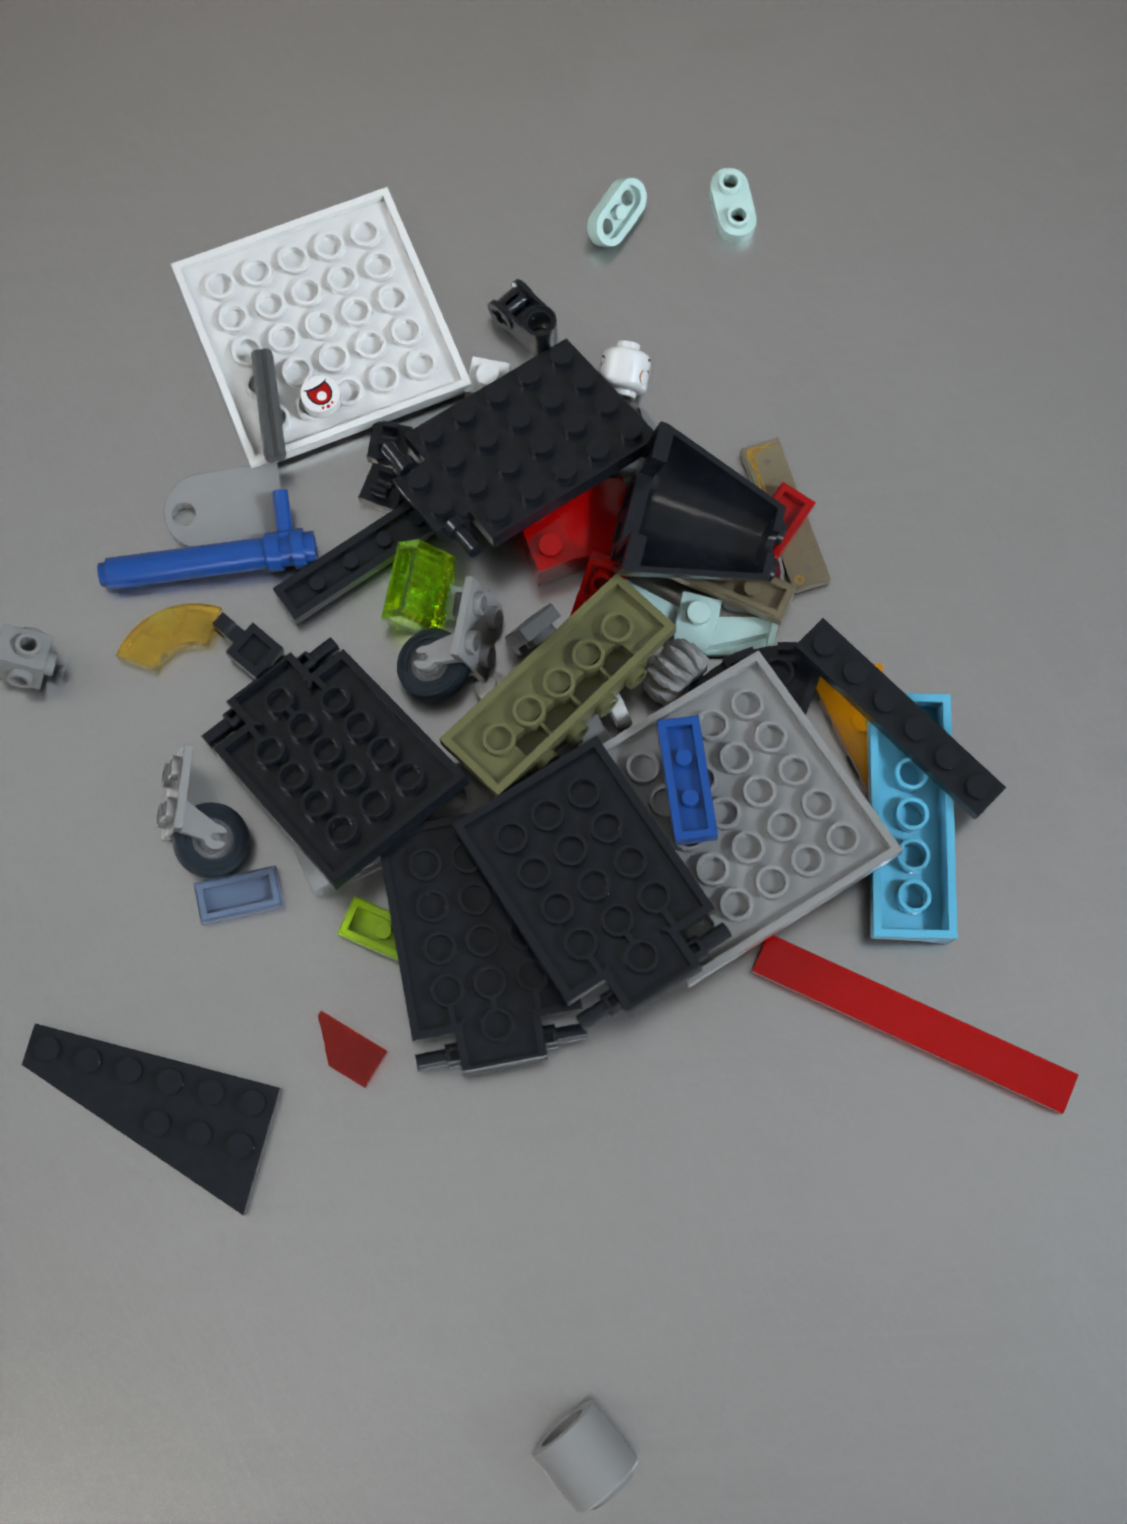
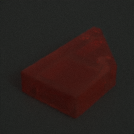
M320 1011L318 1020L321 1026L328 1065L362 1087L367 1088L388 1051L325 1012Z

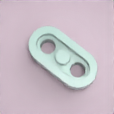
M721 169L712 177L709 190L718 232L723 239L730 243H743L752 237L757 222L748 180L737 169ZM724 183H732L735 187L728 188ZM740 216L744 220L738 222L733 220L732 217Z
M636 178L617 179L594 208L587 222L588 235L597 246H616L624 239L646 206V189L640 180Z

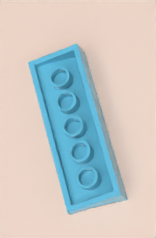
M905 693L952 737L951 694ZM867 720L868 802L903 849L901 855L869 874L870 939L949 944L958 939L954 800Z

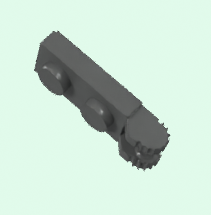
M549 603L506 635L507 644L518 656L522 655L528 650V647L529 649L533 648L556 631L552 623L561 615Z

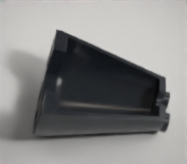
M661 421L647 442L641 455L645 460L638 467L637 473H633L621 505L610 554V560L618 562V565L613 563L612 572L621 576L771 582L778 568V559H775V554L772 553L773 546L781 544L787 530V523L783 522L786 506L673 426Z

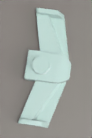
M625 579L676 625V633L664 643L666 646L672 640L684 638L698 646L707 657H728L749 647L757 649L774 646L779 626L761 617H718L722 600L683 591L680 606L678 607Z

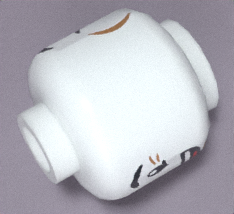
M620 340L617 342V346L607 348L602 352L599 373L625 401H635L636 396L642 395L647 390L651 359L646 353L640 351V344Z

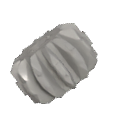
M684 638L672 640L669 645L664 646L658 655H655L653 662L647 666V674L642 680V689L657 704L660 703L665 707L685 695L694 682L707 671L708 657L693 642L690 643Z

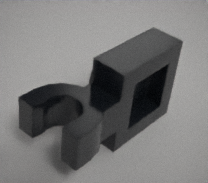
M222 612L212 623L216 628L215 632L232 644L226 651L227 656L254 679L267 671L284 653V648L253 622L244 631Z

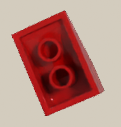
M622 476L605 479L518 533L538 587L586 571L592 551L610 556L618 515L627 491Z

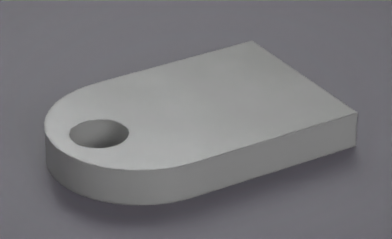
M277 461L268 462L255 468H251L248 465L195 474L177 483L169 492L164 505L165 523L174 540L184 548L260 538L264 536V533L277 531L272 491L282 489ZM188 508L196 512L195 519L190 524L179 525L175 522L176 514L182 509Z

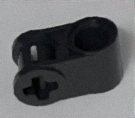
M515 279L507 293L497 301L491 300L487 304L494 320L503 329L509 331L531 353L539 355L557 344L556 314L522 280ZM538 327H543L547 329L545 332L541 333L532 331L533 329Z

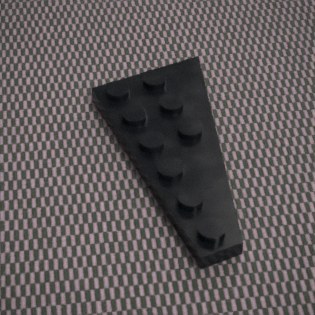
M34 1024L22 1066L243 1216L246 1215L282 1088Z

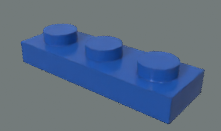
M699 715L657 720L656 728L674 844L676 846L716 841L718 839V831Z

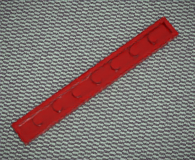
M774 935L764 940L750 972L1058 1114H1064L1079 1074Z

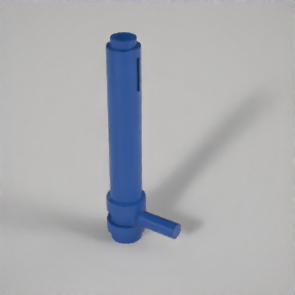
M278 489L272 491L277 531L264 533V536L260 538L105 558L104 562L97 565L98 578L102 587L108 586L109 589L113 590L268 569L272 573L285 571L286 566L294 565L296 569H302L318 559L316 538L313 530L304 532L303 528L293 529L288 490Z

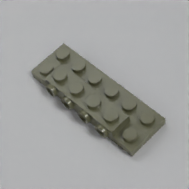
M615 574L560 625L554 633L545 639L440 737V744L495 797L515 786L526 774L531 776L537 770H541L559 759V755L556 752L567 741L571 745L578 743L589 730L586 723L596 714L600 717L606 716L616 706L618 698L615 696L625 686L630 690L637 687L647 674V671L644 669L647 666V659L676 633V625L619 574Z

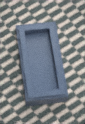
M276 865L193 883L200 922L203 926L285 908Z

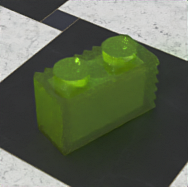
M420 539L398 542L381 620L393 623L395 626H400V628L411 631L414 634L425 629H441L440 625L446 617L445 601L448 598L447 593L454 580L453 569L455 567L453 563L456 561L455 556Z

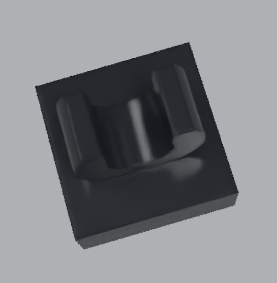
M388 421L373 423L367 452L368 463L393 467L391 462L381 452L382 445L390 440L394 441L405 455H409L410 448L406 445L404 434L412 430L413 427Z
M373 463L358 496L359 502L386 513L400 506L404 496L392 482V479L397 477L393 469Z

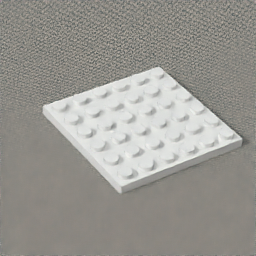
M388 187L171 264L251 468L268 463L263 455L251 359L253 350L268 348L272 351L274 357L286 451L285 459L372 428L373 423L391 421L465 393V389L472 387L470 378ZM316 375H325L332 378L340 389V407L334 414L328 417L312 416L304 409L300 396L301 387L306 380Z

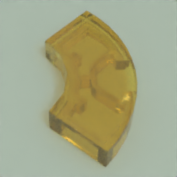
M202 603L179 604L162 609L141 621L127 635L120 645L116 656L119 660L157 672L164 659L178 649L190 646L209 648L216 629L212 623L223 610L221 607Z

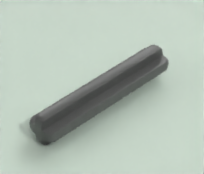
M268 348L256 349L252 351L251 359L263 455L268 462L282 461L286 458L274 357L272 351Z

